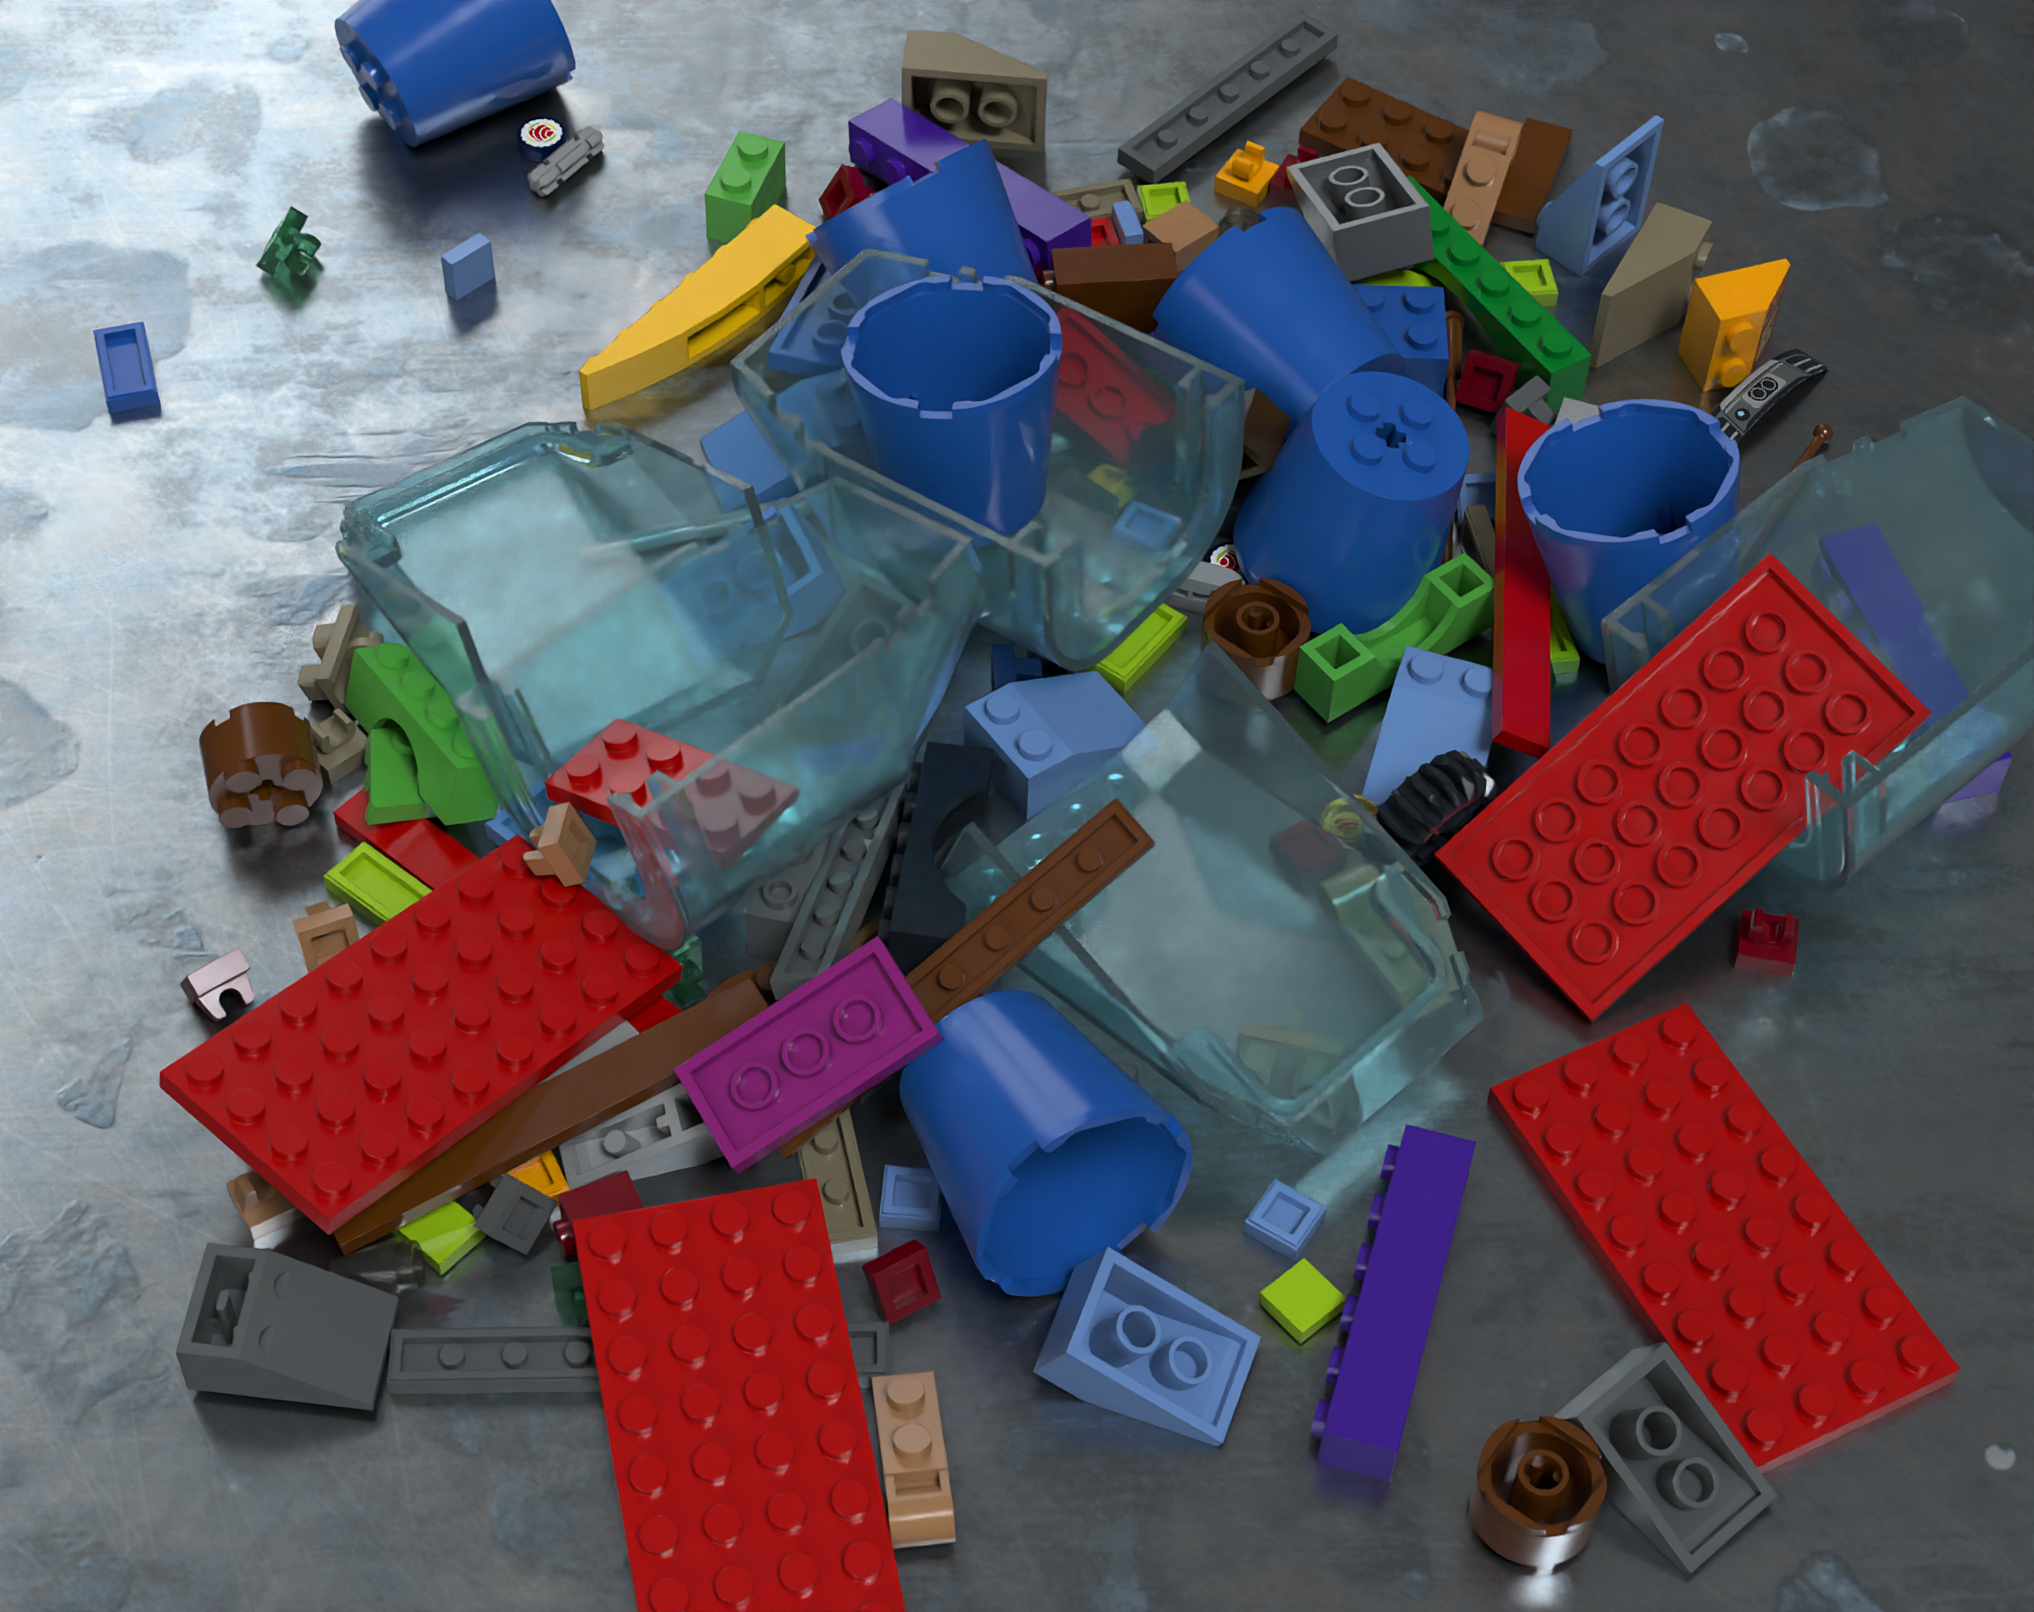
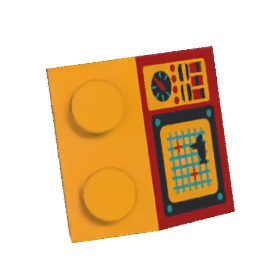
M1786 258L1694 280L1678 353L1702 392L1736 386L1753 373L1772 337L1791 266Z

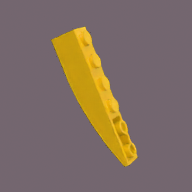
M776 204L759 218L751 220L745 230L727 245H722L711 259L695 272L689 273L682 283L664 299L656 301L644 316L631 327L623 329L610 345L597 356H592L579 370L582 406L591 411L641 391L716 351L759 321L799 286L816 255L805 235L814 231L813 229L816 227Z

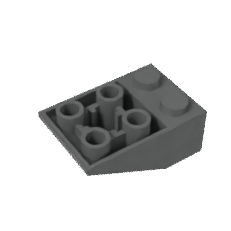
M207 1242L176 1348V1355L186 1387L192 1390L373 1410L400 1299L399 1296L269 1249Z

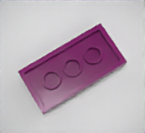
M877 936L676 1067L674 1071L731 1168L739 1174L939 1044L944 1038L880 937Z

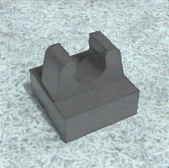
M1536 375L1503 402L1488 429L1497 436V417L1506 407L1552 425L1557 417L1544 401L1551 388Z
M505 1173L504 1176H499L490 1181V1184L496 1189L485 1208L478 1204L474 1207L473 1216L477 1219L474 1226L494 1239L527 1255L558 1202L543 1192Z

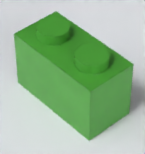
M742 131L738 132L704 194L707 238L729 243L745 230L751 220L759 218L770 207L777 204L786 187L784 141Z

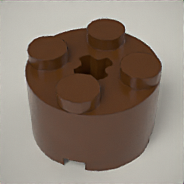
M1260 578L1259 584L1241 585L1242 579L1219 587L1209 597L1205 605L1199 671L1205 679L1222 693L1243 700L1250 707L1262 708L1271 704L1273 699L1281 697L1294 689L1299 647L1309 642L1311 636L1309 608L1305 599L1285 583L1273 579Z
M253 702L230 709V719L215 726V720L213 719L205 726L199 738V750L209 802L213 810L218 814L219 822L223 826L239 828L245 825H263L272 822L291 826L303 822L308 817V807L319 797L323 786V779L312 728L305 716L304 720L295 716L292 707L282 703Z
M1540 1416L1539 1421L1518 1423V1418L1499 1426L1489 1436L1482 1448L1470 1491L1469 1521L1472 1528L1498 1554L1511 1561L1527 1565L1533 1570L1548 1571L1557 1566L1558 1563L1576 1555L1589 1541L1606 1495L1607 1475L1605 1477L1600 1461L1602 1455L1596 1443L1579 1427L1563 1419L1551 1416Z

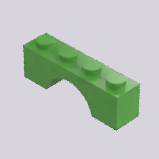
M1465 552L1425 574L1414 595L1405 606L1376 629L1363 634H1352L1340 623L1300 646L1294 690L1329 723L1392 686L1395 682L1406 646L1445 655L1491 628L1494 617V579Z
M385 642L375 647L354 649L344 702L346 708L368 734L371 729L400 726L403 728L410 740L417 762L419 795L445 826L494 819L507 766V761L404 643Z

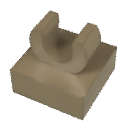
M340 708L334 710L332 716L318 725L316 723L311 725L321 774L330 785L365 763L364 746L368 737Z

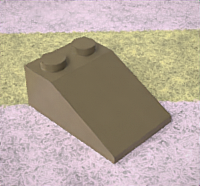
M908 29L902 63V105L969 145L987 139L990 147L994 149L1044 152L1047 72L956 33Z
M1658 201L1655 203L1601 294L1589 351L1592 355L1589 367L1596 369L1679 323L1689 305L1694 280L1700 277L1701 272H1705L1712 258L1715 244L1708 242L1713 221Z

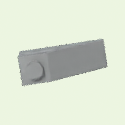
M682 1083L559 1145L570 1190L626 1170L631 1180L705 1164L724 1156Z

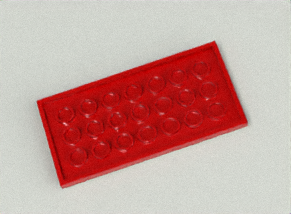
M1770 552L1434 853V856L1445 870L1592 1024L1930 719L1932 712Z
M516 835L161 1070L160 1088L323 1231L330 1235L681 981L683 965L583 885L576 884L565 887L556 874L534 875L523 860V855L526 852L537 849L520 835Z
M1687 1002L1490 1087L1487 1101L1656 1344L1667 1342L1762 1474L1956 1380L1960 1367Z
M817 1178L573 1220V1231L638 1612H906Z

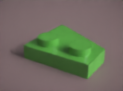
M400 726L371 729L364 746L365 764L368 766L365 774V791H369V802L365 810V820L368 825L438 817L419 795L417 762L410 740L403 728Z

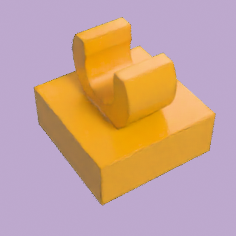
M1247 141L1245 151L1237 149L1215 176L1214 191L1257 208L1268 194L1269 183L1280 166L1265 160V147Z

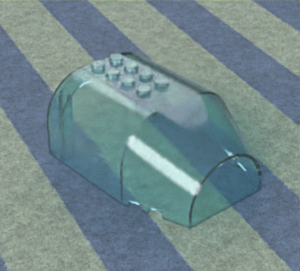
M865 248L730 361L733 387L739 403L837 548L847 557L1065 669L1079 671L1096 665L1122 644L1189 577L1205 556L1218 534L1231 505L1241 471L1244 447L1245 380L1030 280L1006 275L1004 280L1014 282L1033 291L1054 310L1061 326L1062 353L1045 500L1040 511L1027 525L1005 537L876 472L842 362L841 347L844 348L848 337L847 326L860 309L884 292L911 281L947 274L929 271L928 259ZM961 266L958 276L951 275L952 283L982 284L983 282L977 280V270L975 268Z
M1966 396L1959 397L1901 421V432L1875 443L1872 442L1868 435L1853 441V452L1827 462L1821 454L1804 461L1600 621L1610 690L1613 694L1771 552L1932 712L1930 719L1877 767L1854 750L1841 759L1843 792L1829 782L1828 772L1820 776L1812 770L1804 776L1807 830L1769 864L1790 879L1811 889L1830 892L1842 888L2034 730V441Z
M835 476L774 504L778 518L747 532L741 520L726 526L725 528L730 539L700 553L695 541L677 548L454 700L452 705L498 800L525 840L536 849L537 847L529 837L530 832L534 828L544 825L549 806L559 804L548 799L544 781L617 717L716 755L680 782L659 770L650 775L645 780L654 800L643 808L635 804L629 791L624 795L615 792L606 798L619 827L576 810L597 841L586 881L580 884L598 897L630 930L660 948L675 950L907 779L985 606L986 581L973 538L846 479Z

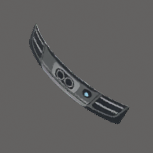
M1799 349L1786 351L1774 357L1748 376L1710 415L1720 421L1721 430L1730 440L1735 439L1737 443L1751 426L1789 390L1817 372L1829 369V367Z

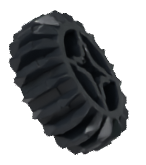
M1457 750L1437 755L1429 764H1421L1414 774L1406 776L1404 782L1397 789L1391 791L1388 799L1378 805V812L1368 820L1367 829L1362 832L1359 852L1366 863L1375 864L1385 881L1393 888L1410 886L1412 883L1421 882L1427 874L1435 873L1441 864L1435 859L1434 853L1496 799L1498 787L1487 773L1488 770L1476 758L1472 759L1466 752H1458Z

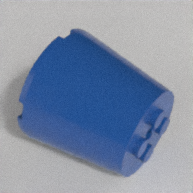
M359 0L334 22L340 52L360 84L359 92L365 103L373 112L377 111L401 140L411 147H417L562 86L573 79L570 72L576 69L569 38L551 0Z
M987 139L971 144L935 162L936 170L913 182L910 176L831 218L813 229L814 231L805 235L813 251L857 311L877 296L899 285L927 277L950 274L952 283L982 284L984 276L1008 280L1033 291L1044 299Z
M1284 206L1260 212L1257 219L1260 223L1244 232L1237 225L1201 252L1165 293L1152 315L1159 323L1156 331L1145 336V350L1149 357L1207 404L1256 387L1263 394L1267 395L1275 405L1291 418L1282 446L1318 396L1332 382L1357 372L1379 371L1402 376L1404 370V359L1306 219L1294 208Z
M951 274L927 277L899 285L871 300L857 312L848 324V337L844 348L841 347V353L848 384L892 518L902 529L919 539L949 546L984 544L1007 537L1020 530L1040 511L1046 495L1062 353L1061 326L1054 310L1033 291L1014 282L991 276H984L982 284L952 283Z
M1379 371L1357 372L1341 377L1328 385L1281 447L1275 459L1273 469L1262 473L1239 509L1234 525L1233 542L1237 562L1249 584H1259L1260 578L1280 581L1292 587L1307 603L1311 631L1323 634L1340 623L1352 634H1363L1376 629L1391 619L1414 595L1423 576L1442 565L1470 456L1468 436L1457 413L1442 397L1430 388L1398 374Z
M1633 399L1598 405L1599 414L1585 418L1574 424L1568 418L1560 421L1534 442L1525 454L1518 472L1517 484L1520 502L1573 641L1591 659L1610 667L1625 670H1640L1732 587L1741 469L1738 446L1735 439L1730 440L1721 430L1720 421L1712 415L1690 405L1658 399Z
M1024 990L994 992L965 1003L935 1024L944 1040L904 1066L900 1078L899 1095L905 1113L972 1259L986 1280L989 1279L999 1284L1005 1293L1017 1296H1042L1066 1290L1074 1268L1106 1247H1110L1125 1256L1121 1249L1133 1241L1146 1227L1155 1233L1163 1225L1179 1202L1190 1177L1193 1153L1188 1134L1167 1109L1046 999L1038 994Z

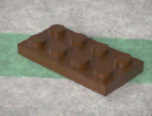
M1347 77L1300 128L1298 144L1317 150L1325 156H1330L1380 143L1406 177L1411 175L1444 207L1469 130Z

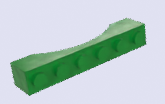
M1411 175L1408 176V180L1429 205L1434 259L1417 263L1413 268L1423 270L1438 279L1457 295L1482 326L1499 357L1520 364L1514 383L1516 390H1519L1538 375L1551 388L1544 401L1553 412L1561 408L1564 397L1574 400L1583 398L1592 355Z

